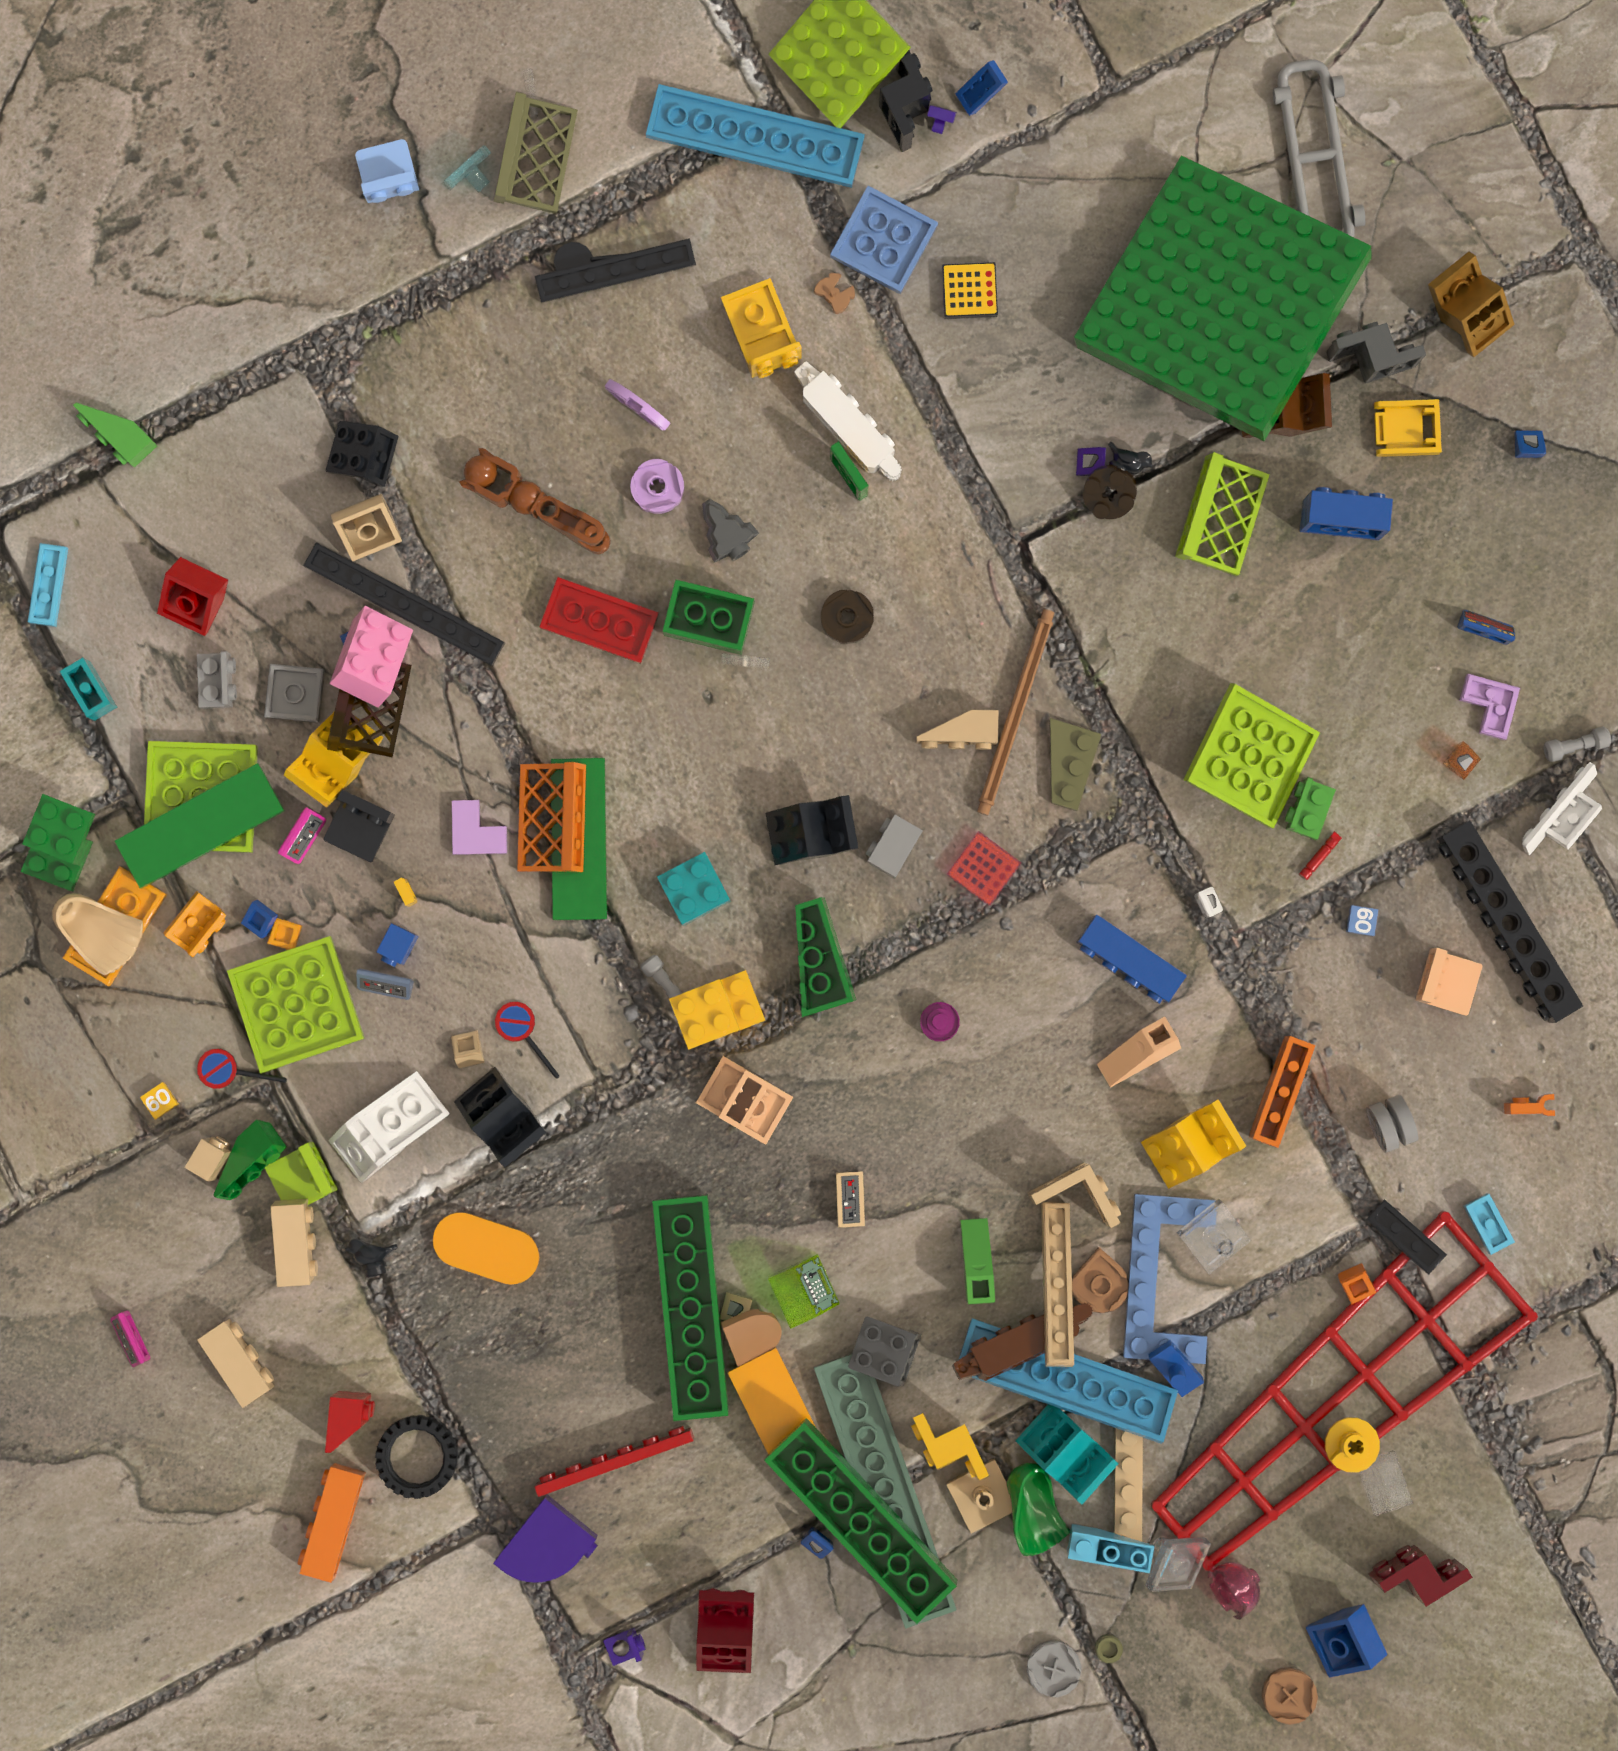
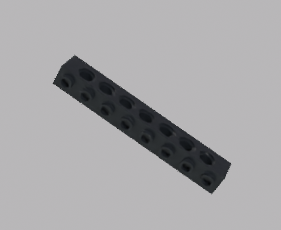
M1470 820L1437 838L1440 843L1437 845L1440 853L1445 859L1449 858L1454 866L1452 868L1454 876L1459 882L1463 881L1468 889L1466 891L1468 899L1473 905L1477 904L1482 912L1480 914L1482 922L1487 928L1491 927L1496 935L1494 937L1496 945L1501 951L1505 950L1510 958L1508 961L1510 968L1516 975L1519 974L1524 981L1522 984L1524 991L1537 1002L1538 1007L1536 1009L1540 1017L1549 1023H1557L1582 1008V1002ZM1462 847L1470 850L1471 857L1468 861H1464L1460 857L1459 852ZM1476 870L1484 873L1485 880L1482 884H1478L1474 880ZM1490 893L1496 894L1499 898V903L1496 907H1492L1488 903ZM1505 916L1510 917L1513 921V926L1509 931L1502 926V920ZM1519 939L1524 940L1527 944V950L1524 954L1519 953L1516 948ZM1534 962L1538 963L1541 967V973L1538 977L1533 976L1530 971L1531 965ZM1549 985L1555 990V997L1552 1000H1548L1545 996V989Z

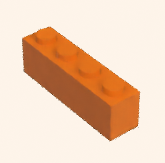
M1284 1036L1248 1138L1279 1148L1316 1045L1292 1036Z
M334 1463L330 1470L325 1469L321 1480V1485L325 1486L322 1496H317L313 1511L317 1512L314 1523H309L305 1538L309 1539L307 1549L301 1550L298 1559V1565H301L299 1574L330 1583L336 1578L366 1474L365 1471Z

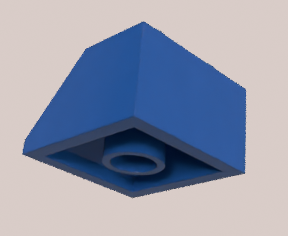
M1364 1604L1343 1608L1305 1627L1329 1678L1370 1670L1388 1655Z

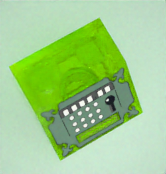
M818 1254L768 1276L770 1285L790 1329L814 1319L840 1304Z

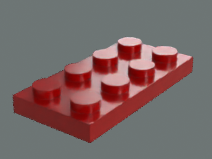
M557 577L539 627L548 632L641 664L659 612Z

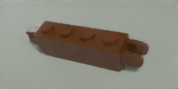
M1084 1302L1073 1307V1339L1078 1335L1079 1325L1086 1322L1093 1314L1092 1307L1088 1303ZM1034 1314L1027 1316L1019 1321L1020 1326L1011 1329L1010 1325L996 1331L997 1336L990 1340L982 1337L972 1342V1348L967 1352V1355L952 1365L958 1379L962 1380L977 1375L979 1379L987 1381L1045 1354L1044 1314L1037 1318Z

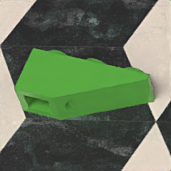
M79 403L73 405L79 411L76 416L87 427L92 424L96 428L97 432L94 435L105 446L110 443L116 449L113 455L123 465L128 462L135 468L157 447L154 441L134 421Z
M988 1218L960 1220L966 1302L968 1304L994 1303L995 1289Z

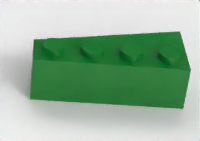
M825 897L795 905L802 1017L856 1001L857 999Z

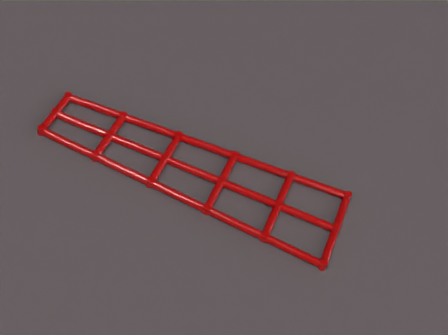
M1441 1211L1422 1233L1431 1239L1445 1225L1480 1265L1474 1272L1427 1312L1395 1275L1410 1260L1401 1252L1382 1270L1381 1274L1372 1284L1377 1293L1388 1283L1419 1320L1366 1366L1339 1335L1338 1331L1375 1294L1350 1304L1209 1444L1156 1500L1152 1501L1151 1507L1205 1570H1212L1217 1563L1272 1521L1277 1520L1281 1514L1337 1471L1341 1470L1328 1459L1325 1451V1442L1313 1427L1365 1381L1394 1413L1375 1428L1380 1439L1401 1422L1407 1420L1410 1415L1466 1372L1471 1371L1474 1366L1522 1329L1537 1320V1313L1513 1288L1449 1212ZM1488 1274L1523 1315L1467 1358L1435 1320ZM1427 1328L1459 1365L1402 1407L1374 1373ZM1330 1340L1358 1374L1305 1419L1280 1389ZM1273 1398L1297 1427L1243 1473L1224 1451L1223 1447ZM1305 1435L1329 1464L1273 1507L1251 1481ZM1215 1456L1236 1481L1182 1527L1166 1509L1165 1505ZM1244 1489L1264 1514L1210 1556H1207L1190 1535Z

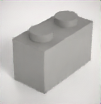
M894 815L892 820L886 818L879 832L883 833L878 843L873 841L865 854L870 857L867 863L895 879L923 830L897 815Z

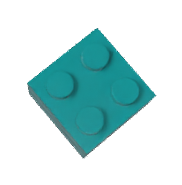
M705 852L657 876L682 926L731 902Z

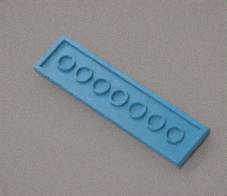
M658 84L646 131V138L852 188L865 134Z
M972 1318L959 1359L967 1355V1352L972 1348V1342L982 1337L990 1340L997 1336L995 1332L1001 1328ZM1045 1354L987 1381L979 1379L977 1375L971 1377L1160 1444L1164 1442L1178 1393L1176 1389L1074 1354L1073 1367L1045 1366Z

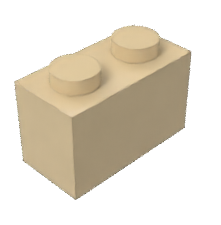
M220 1136L201 1139L184 1168L206 1181L218 1180L232 1151L230 1148L231 1143Z

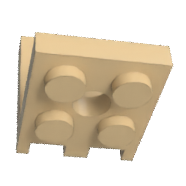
M1085 1162L1027 1192L1032 1203L1037 1205L1082 1181L1104 1224L1110 1228L1120 1224L1118 1216L1121 1215V1212L1115 1201L1108 1200L1105 1195L1108 1188L1103 1178L1099 1175L1095 1176L1090 1164Z

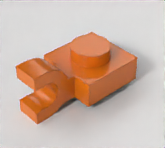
M1554 1094L1541 1095L1535 1103L1529 1102V1097L1512 1098V1103H1504V1114L1555 1116V1110H1546L1544 1107L1545 1101L1555 1100Z

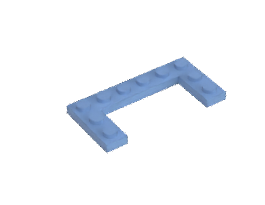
M1134 1194L1123 1348L1124 1358L1149 1360L1148 1354L1171 1340L1190 1363L1206 1364L1207 1336L1153 1332L1160 1225L1174 1224L1215 1228L1217 1200Z

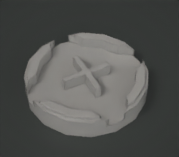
M1050 1640L1040 1643L1032 1650L1027 1660L1026 1671L1031 1685L1037 1692L1050 1697H1060L1067 1695L1077 1686L1081 1674V1663L1077 1653L1071 1646L1062 1641Z

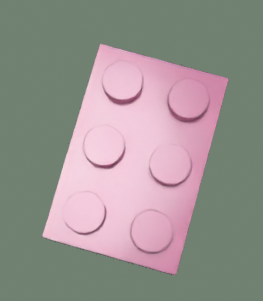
M364 606L351 623L330 684L379 708L392 692L413 629Z

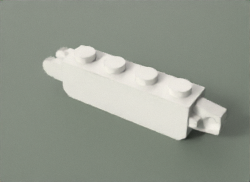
M804 362L798 367L794 374L803 387V402L867 473H875L879 469L889 481L892 480L893 482L899 479L902 469L898 461L893 457L895 452L893 449L895 446L894 442L887 434L881 435L876 430L877 424L869 414L863 415L858 410L859 404L851 394L846 396L841 391V384L832 374L828 376L824 371L820 373L808 362Z

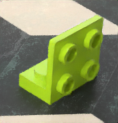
M308 1142L298 1147L296 1151L265 1167L280 1200L308 1199V1205L338 1190L314 1142Z

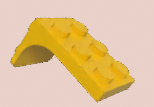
M771 278L721 297L722 304L752 378L756 376L765 378L773 374L774 369L782 366L784 369H787L799 363L798 360L802 359V347L800 342H796Z

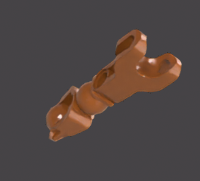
M478 448L479 455L470 458L466 462L464 468L465 479L459 481L463 488L477 493L480 497L499 508H505L509 504L518 513L524 515L531 514L536 519L539 517L544 524L594 554H603L608 550L611 539L598 520L554 497L547 496L537 484L530 481H522L523 477L514 465L492 455L484 448ZM497 468L511 475V482L505 485V491L499 495L485 489L495 482ZM547 506H555V512L552 515H543V511ZM603 540V543L600 546H595Z

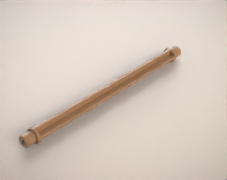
M1043 609L1041 618L1037 620L1038 624L981 798H979L980 804L977 812L988 816L991 806H994V800L1050 629L1053 626L1052 620L1055 613L1053 611Z

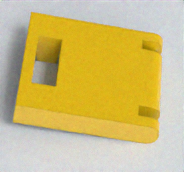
M1439 399L1374 402V409H1383L1384 411L1374 413L1375 445L1385 446V449L1376 450L1377 457L1439 455L1442 452ZM1422 416H1432L1433 438H1426L1423 441Z

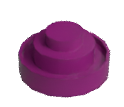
M935 1002L928 1005L920 1017L922 1032L933 1041L951 1039L957 1033L960 1026V1018L957 1011L952 1005L945 1002Z

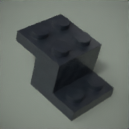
M910 50L896 64V70L901 79L880 88L879 107L901 152L911 148L912 138H914L913 130L915 129L912 119L929 111L931 92H933L929 79L927 77L923 78L919 71L921 64L915 53L911 54Z
M849 795L825 801L798 803L765 813L774 866L799 860L823 858L859 849Z
M496 1067L492 1068L454 1101L469 1127L491 1149L504 1168L515 1161L525 1150L547 1133L529 1105L510 1087Z

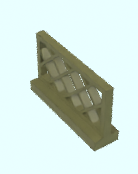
M516 92L493 202L501 204L508 202L557 214L577 109L528 98L526 94ZM529 106L540 108L546 117L534 124L528 115ZM559 113L570 115L569 125L561 130L552 119ZM526 121L530 125L527 129H525ZM549 121L556 133L544 140L537 127ZM533 130L540 143L528 149L523 141V136ZM566 131H568L567 138L563 135ZM559 136L565 148L559 154L554 155L547 143ZM522 146L525 152L520 155V150ZM543 146L551 159L539 165L532 152ZM528 156L535 168L523 175L517 166L518 161ZM563 156L562 163L560 164L557 159ZM554 162L560 173L558 177L549 181L542 169ZM516 172L520 177L517 180H515ZM539 172L546 184L534 191L527 178ZM522 181L530 192L524 198L511 196L513 187ZM556 182H558V183H557V188H556V190H555L554 187H553V184H555ZM549 188L554 195L553 206L542 203L537 194Z

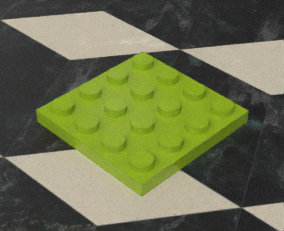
M814 0L768 55L834 126L841 129L908 52L911 46L867 0Z
M1230 683L1183 780L1266 827L1274 829L1320 732L1237 684Z
M148 741L144 824L257 764L258 746L252 744ZM254 828L212 851L253 853Z
M331 936L227 970L260 1073H265L365 1039Z

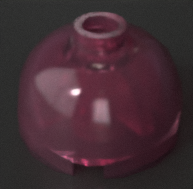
M1226 1562L1208 1573V1578L1212 1577L1214 1581L1210 1584L1213 1594L1226 1612L1232 1609L1236 1613L1233 1616L1235 1619L1241 1620L1255 1609L1260 1600V1586L1258 1584L1260 1578L1254 1569H1248L1238 1562Z

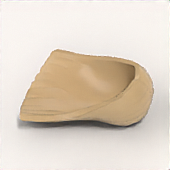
M66 894L55 903L52 910V919L58 930L84 960L102 975L113 973L121 966H124L126 961H129L135 954L143 935L142 920L106 907L82 894Z

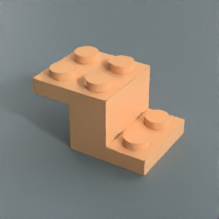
M723 1056L696 1103L766 1145L792 1101L793 1096Z

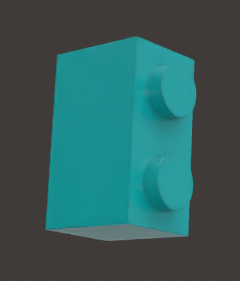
M81 658L60 671L87 718L96 721L118 708L94 666L87 659Z

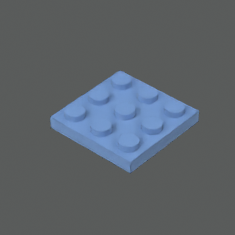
M867 186L832 250L830 258L901 294L935 232L938 222Z

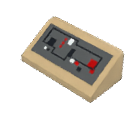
M863 1171L836 1172L838 1228L865 1226Z

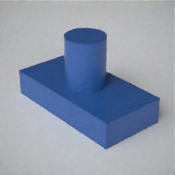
M993 60L987 62L955 94L970 116L976 114L991 98L1001 91L1008 81Z
M1171 1340L1148 1354L1149 1360L1171 1386L1178 1390L1181 1397L1204 1383L1202 1375Z

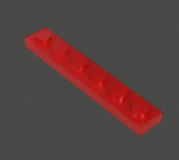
M679 1426L669 1430V1435L659 1439L658 1435H654L642 1440L643 1445L633 1448L632 1444L618 1448V1454L607 1457L606 1453L591 1458L592 1463L581 1466V1463L570 1465L565 1468L566 1472L556 1476L555 1472L545 1474L539 1477L540 1482H537L535 1485L537 1496H543L693 1442L694 1435L691 1427L684 1429V1426Z

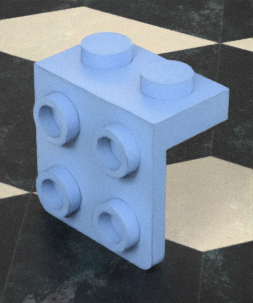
M400 139L356 152L355 156L362 180L361 187L368 203L383 202L387 198L406 196L419 190L408 144L405 140Z

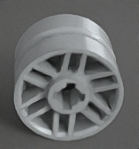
M1401 1095L1386 1099L1385 1106L1378 1102L1366 1107L1371 1129L1384 1153L1398 1149L1399 1141L1404 1146L1418 1141V1132L1413 1116Z

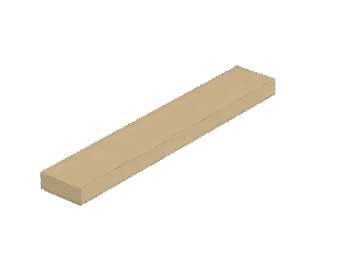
M1043 1202L1041 1204L1045 1366L1073 1367L1074 1339L1070 1203Z

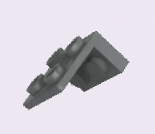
M867 1316L864 1318L848 1367L897 1387L904 1386L922 1334L912 1330L906 1331Z

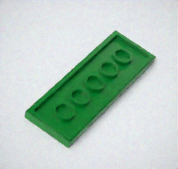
M605 758L551 759V764L576 762L586 765L583 872H552L553 920H607ZM556 770L551 776V780L556 786L563 781L564 770ZM558 795L551 802V808L556 813L563 807V800ZM558 822L552 827V837L555 840L562 834V827ZM555 849L552 853V864L554 866H561V853Z
M257 763L115 840V843L139 888L143 889L285 810L263 769Z

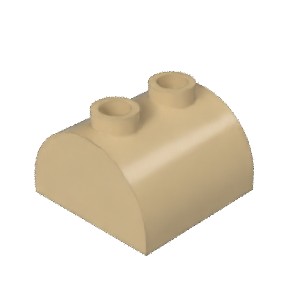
M382 494L331 514L333 524L352 562L402 542L393 516Z

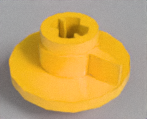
M1346 1417L1336 1421L1329 1428L1325 1437V1451L1328 1459L1337 1468L1345 1472H1360L1368 1469L1376 1461L1379 1454L1380 1440L1376 1430L1368 1422L1357 1417Z

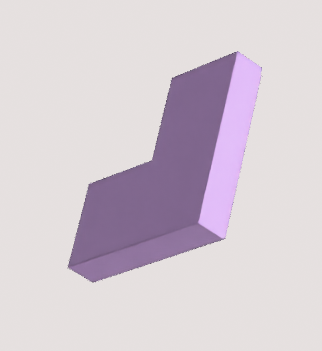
M1467 674L1459 701L1485 707L1479 734L1506 740L1520 688Z
M479 800L452 801L453 855L507 854L506 826L480 827Z

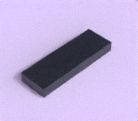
M1385 1199L1366 1219L1428 1275L1447 1256L1443 1250Z

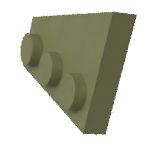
M1050 718L1051 804L1078 811L1101 734Z

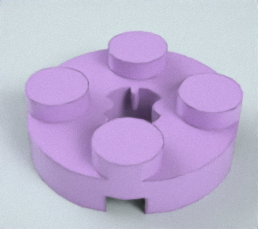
M652 459L638 467V470L631 479L630 488L634 501L643 511L662 514L671 511L680 504L684 493V481L681 472L672 464L662 459ZM654 480H659L660 484L665 483V489H661V493L650 490V484L654 485Z

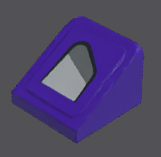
M1106 447L1078 448L1076 476H1089L1093 470L1104 466Z

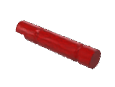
M1334 831L1324 843L1325 845L1321 846L1299 875L1303 879L1308 880L1312 872H1315L1342 837Z

